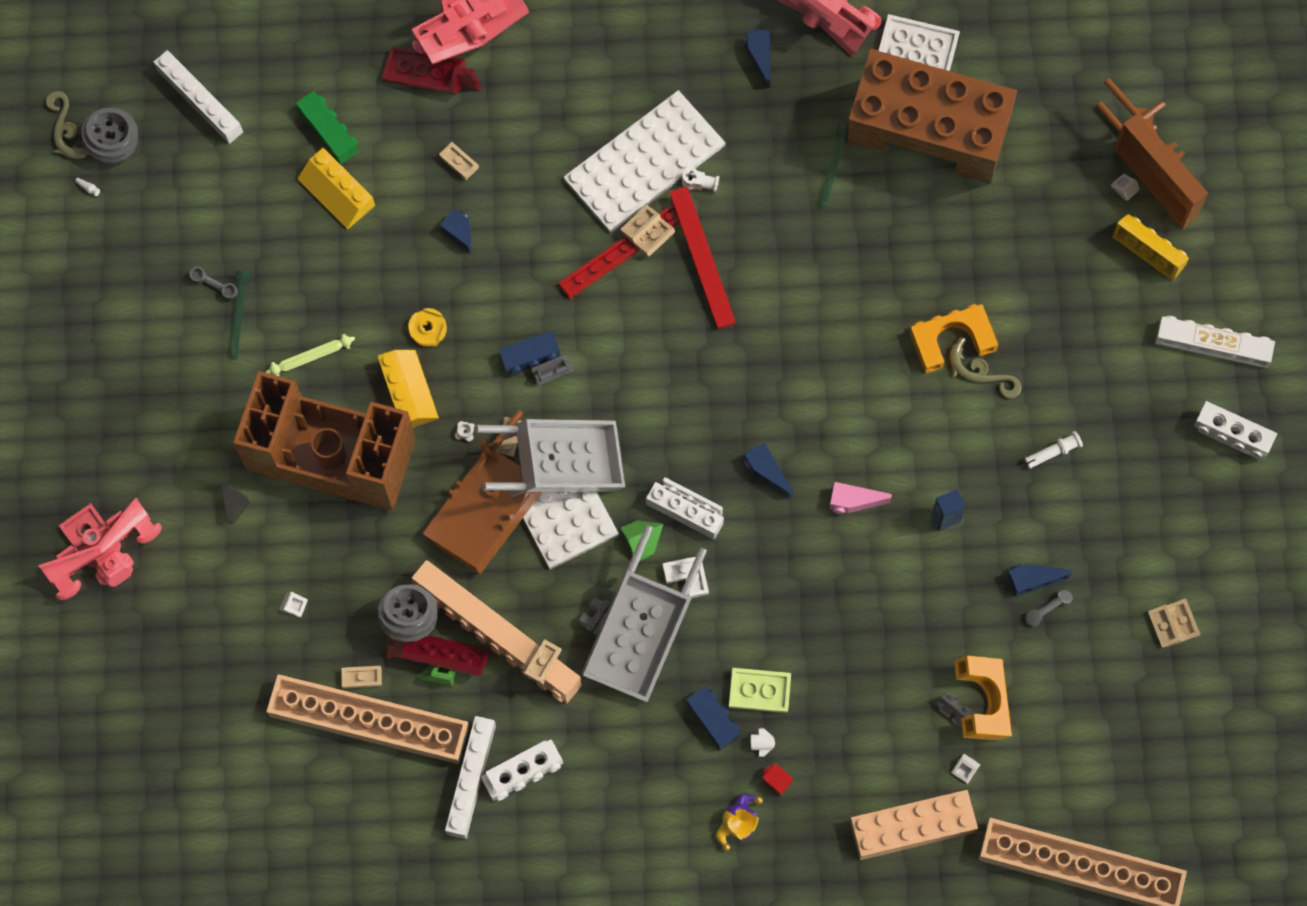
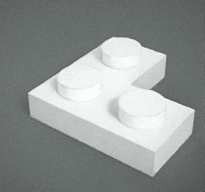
M696 557L663 563L666 583L686 580ZM701 564L689 592V596L692 598L709 595L703 564Z

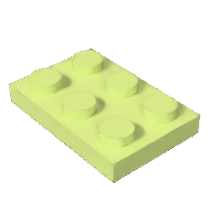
M732 668L729 708L788 713L791 673Z

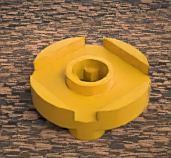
M430 308L413 314L408 325L411 338L421 346H437L443 340L447 331L446 322L442 314ZM428 323L431 324L432 330L425 331L423 326H427Z

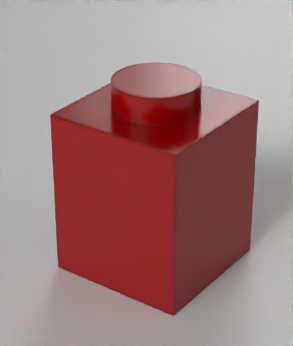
M776 763L772 767L769 765L762 772V782L779 797L793 783V778Z

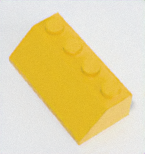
M324 148L309 159L298 177V181L347 230L375 206L373 197Z
M1128 214L1117 223L1112 238L1170 280L1174 281L1187 265L1189 258L1185 252L1174 248L1167 239L1159 237L1152 228H1147L1141 224L1138 218Z
M394 350L378 355L394 407L408 412L412 428L438 420L439 417L416 351Z

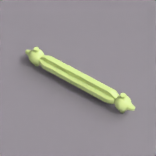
M342 334L340 340H333L285 359L279 365L274 362L270 363L271 366L266 373L280 376V371H288L336 352L342 346L349 349L351 342L355 338Z

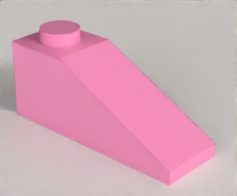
M835 482L830 509L834 513L844 514V512L851 513L890 503L892 494Z

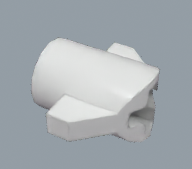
M759 728V734L751 735V750H759V756H765L774 748V737L764 728Z

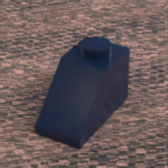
M453 209L440 224L441 232L471 253L473 249L469 217L464 212H458Z

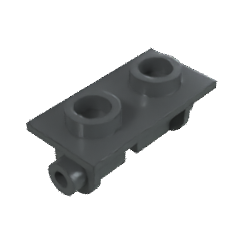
M567 354L531 368L538 386L573 372V367Z
M946 693L941 697L943 700L940 699L936 706L948 718L952 713H955L956 715L952 721L962 729L961 718L972 715L974 712L970 708L960 705L958 703L959 700L955 696Z

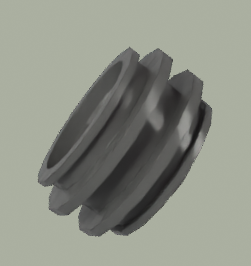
M102 108L94 111L86 118L82 126L83 145L87 153L95 160L104 163H117L127 159L134 153L138 144V127L134 119L127 112L117 108Z
M410 584L399 585L388 590L381 598L378 606L379 625L385 634L395 640L403 642L418 641L426 637L435 627L437 621L436 601L431 593L422 587Z

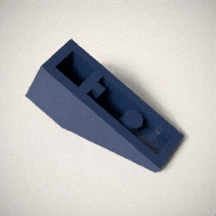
M748 30V36L744 37V48H748L750 60L766 88H770V30Z
M765 443L744 454L743 464L747 471L751 470L755 477L788 498L793 497L792 488Z
M1018 564L1010 568L1011 570H1009L1007 577L1015 597L1069 579L1072 571L1070 569L1029 564L1022 566Z

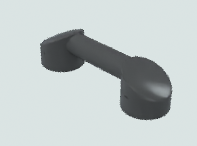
M198 266L190 270V278L194 282L210 285L221 291L227 299H233L237 296L238 289L234 284L227 283L224 285L208 277L206 272Z
M1064 589L1060 590L1054 600L1039 610L1029 611L1025 617L1027 626L1035 628L1040 624L1042 617L1057 606L1070 605L1073 599L1071 592Z

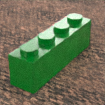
M313 91L296 103L298 111L341 165L358 153V142L353 135H348V129L344 123L337 121V115L333 109L326 107L327 103L322 95L318 96Z

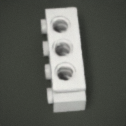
M1207 401L1194 425L1199 433L1256 459L1266 458L1277 433Z
M667 478L663 479V486L655 482L646 498L648 506L715 540L723 525L724 517L721 516L723 507Z
M545 740L486 771V774L481 776L492 800L497 799L500 801L506 798L509 792L513 790L517 792L525 788L526 783L542 779L544 777L543 774L559 770L563 760L553 741L549 740L546 742ZM540 758L546 760L542 765L535 763ZM521 768L528 769L525 774L518 773ZM503 777L510 778V781L506 784L500 782Z

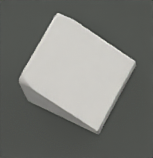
M1126 174L1121 175L1111 184V187L1126 201L1139 191L1137 181Z
M287 592L279 610L301 617L308 599L293 592Z
M963 754L951 773L968 784L980 764Z

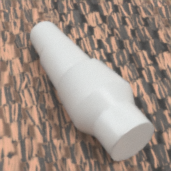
M76 178L75 182L89 194L97 196L100 193V190L94 184Z

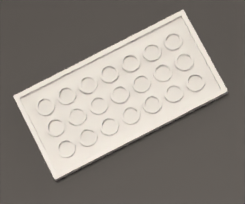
M678 90L563 178L611 233L638 213L645 205L651 203L683 178V172L687 168H697L725 146V142Z

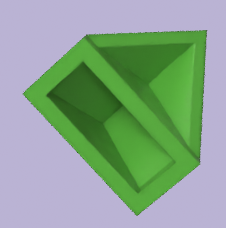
M637 520L621 528L632 554H634L646 524L653 527L639 561L654 555L663 524Z
M429 665L415 678L453 686L456 671Z

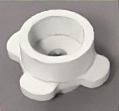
M463 421L457 424V432L455 433L456 439L472 441L474 439L475 425Z

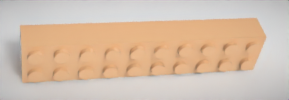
M426 560L412 577L414 585L430 592L436 601L437 609L442 608L445 610L447 617L453 621L455 619L461 623L460 626L465 631L475 633L476 638L481 643L485 644L487 642L492 646L491 650L499 656L501 654L507 658L506 661L511 666H518L522 669V674L526 676L524 672L540 646ZM558 659L543 683L537 682V685L544 691L547 689L553 693L552 696L560 703L562 701L568 703L582 686L580 676Z
M279 674L267 709L268 715L272 718L455 764L460 763L469 731L467 721Z
M990 818L987 823L979 861L1144 906H1179L1187 871L993 818Z

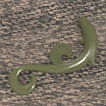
M60 91L50 93L46 98V106L51 111L59 112L60 110L59 107L54 106L56 100L61 99L64 102L54 128V142L57 147L54 153H59L71 159L86 158V155L89 154L85 148H77L76 146L70 148L62 139V134L65 131L67 133L64 134V137L68 140L75 139L78 135L77 127L73 123H64L69 107L67 95Z
M959 337L950 351L953 376L956 377L958 373L966 380L979 383L1008 380L1013 383L1014 388L1006 390L1004 383H1000L999 391L1006 399L1016 398L1022 388L1019 379L1010 375H986L989 369L988 364L981 358L974 359L970 365L971 371L979 369V373H972L962 365L961 359H964L962 347L966 340Z

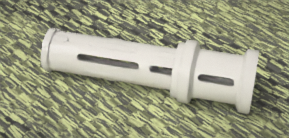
M1074 431L1072 435L1064 439L1059 438L1056 444L1024 459L1026 463L1034 460L1027 465L1031 469L1061 453L1066 455L1069 450L1076 447L1080 448L1083 444L1077 432Z

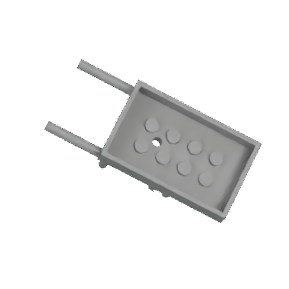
M526 419L515 425L474 426L475 433H503L501 435L503 440L514 436L517 437L523 483H482V490H510L509 495L513 497L525 492H558V494L567 492V494H572L575 492H614L625 488L616 421Z
M647 524L628 568L621 574L622 579L608 612L605 613L597 638L582 670L583 676L646 702L649 700L692 597L688 596L707 552L706 549L699 548L681 592L634 572L653 530V527ZM641 613L646 614V618L643 620L640 619Z

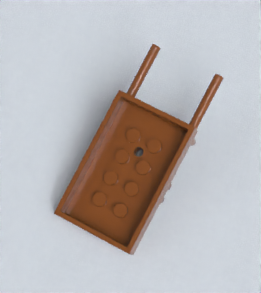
M1108 78L1104 84L1133 116L1122 125L1103 102L1097 104L1096 107L1120 133L1114 151L1180 227L1184 229L1198 218L1208 192L1181 163L1180 159L1184 156L1185 152L1182 150L1179 153H1175L1173 149L1178 144L1174 142L1166 146L1155 131L1157 127L1153 124V115L1166 106L1164 101L1161 100L1150 109L1137 108L1114 82Z
M517 410L506 425L517 424L524 413ZM500 433L493 443L487 444L484 439L479 441L482 448L481 457L463 481L460 482L458 480L456 482V489L449 491L450 498L423 532L428 542L478 574L483 572L542 493L525 492L511 497L509 495L510 490H495L494 492H491L492 490H482V483H523L521 466L496 452L504 441L501 438L503 433Z

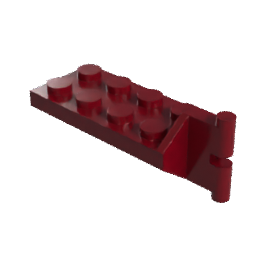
M396 46L391 48L382 76L383 82L456 95L462 87L474 89L475 91L481 90V85L474 69H465V59L451 57L432 64L425 52L418 53L416 50Z
M430 635L411 642L395 640L388 636L390 641L387 642L385 658L410 659L414 662L427 663L435 667L439 666L452 671H461L473 676H481L489 660L491 650Z

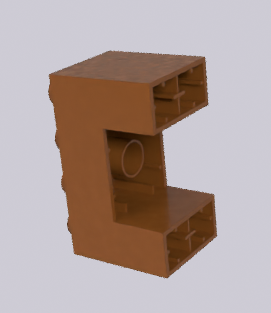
M870 49L849 117L848 143L882 153L885 151L887 142L957 162L955 174L991 184L1013 113L1017 90Z
M258 371L233 443L246 470L249 472L393 511L416 443V438L407 411L370 401L367 413L365 414L303 397L300 394L296 381Z

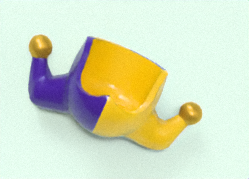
M740 794L735 805L730 806L724 812L723 823L716 832V838L721 843L723 851H729L731 848L730 844L726 842L728 835L745 840L754 832L758 823V815L748 808V804L755 802L760 805L763 802L762 797Z

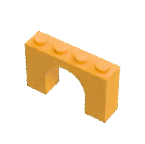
M973 304L962 311L954 310L943 317L935 316L928 322H917L910 329V336L925 374L943 368L944 359L937 343V337L948 328H959L967 332L973 341L978 357L995 352L998 347L983 304L978 306Z
M965 656L954 660L956 680L978 683L984 689L988 699V710L985 715L972 714L961 718L963 738L1001 740L1011 737L1003 660L976 656Z

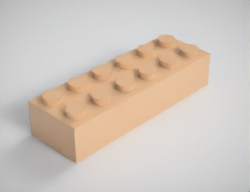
M968 790L851 817L850 820L860 860L976 833L978 829Z

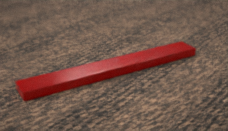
M686 186L670 191L671 200L717 330L734 325L736 322L689 189Z
M673 204L659 213L661 219L672 227L680 223ZM625 236L560 281L558 285L566 296L571 299L639 252L640 249Z

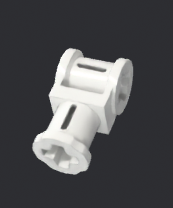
M687 168L683 172L682 185L684 187L687 186L689 190H702V188L716 193L720 176L711 177L694 168Z

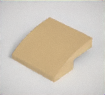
M645 205L620 229L648 257L675 233L674 228L661 219L660 215L648 205Z
M1186 598L1148 611L1162 648L1200 636Z

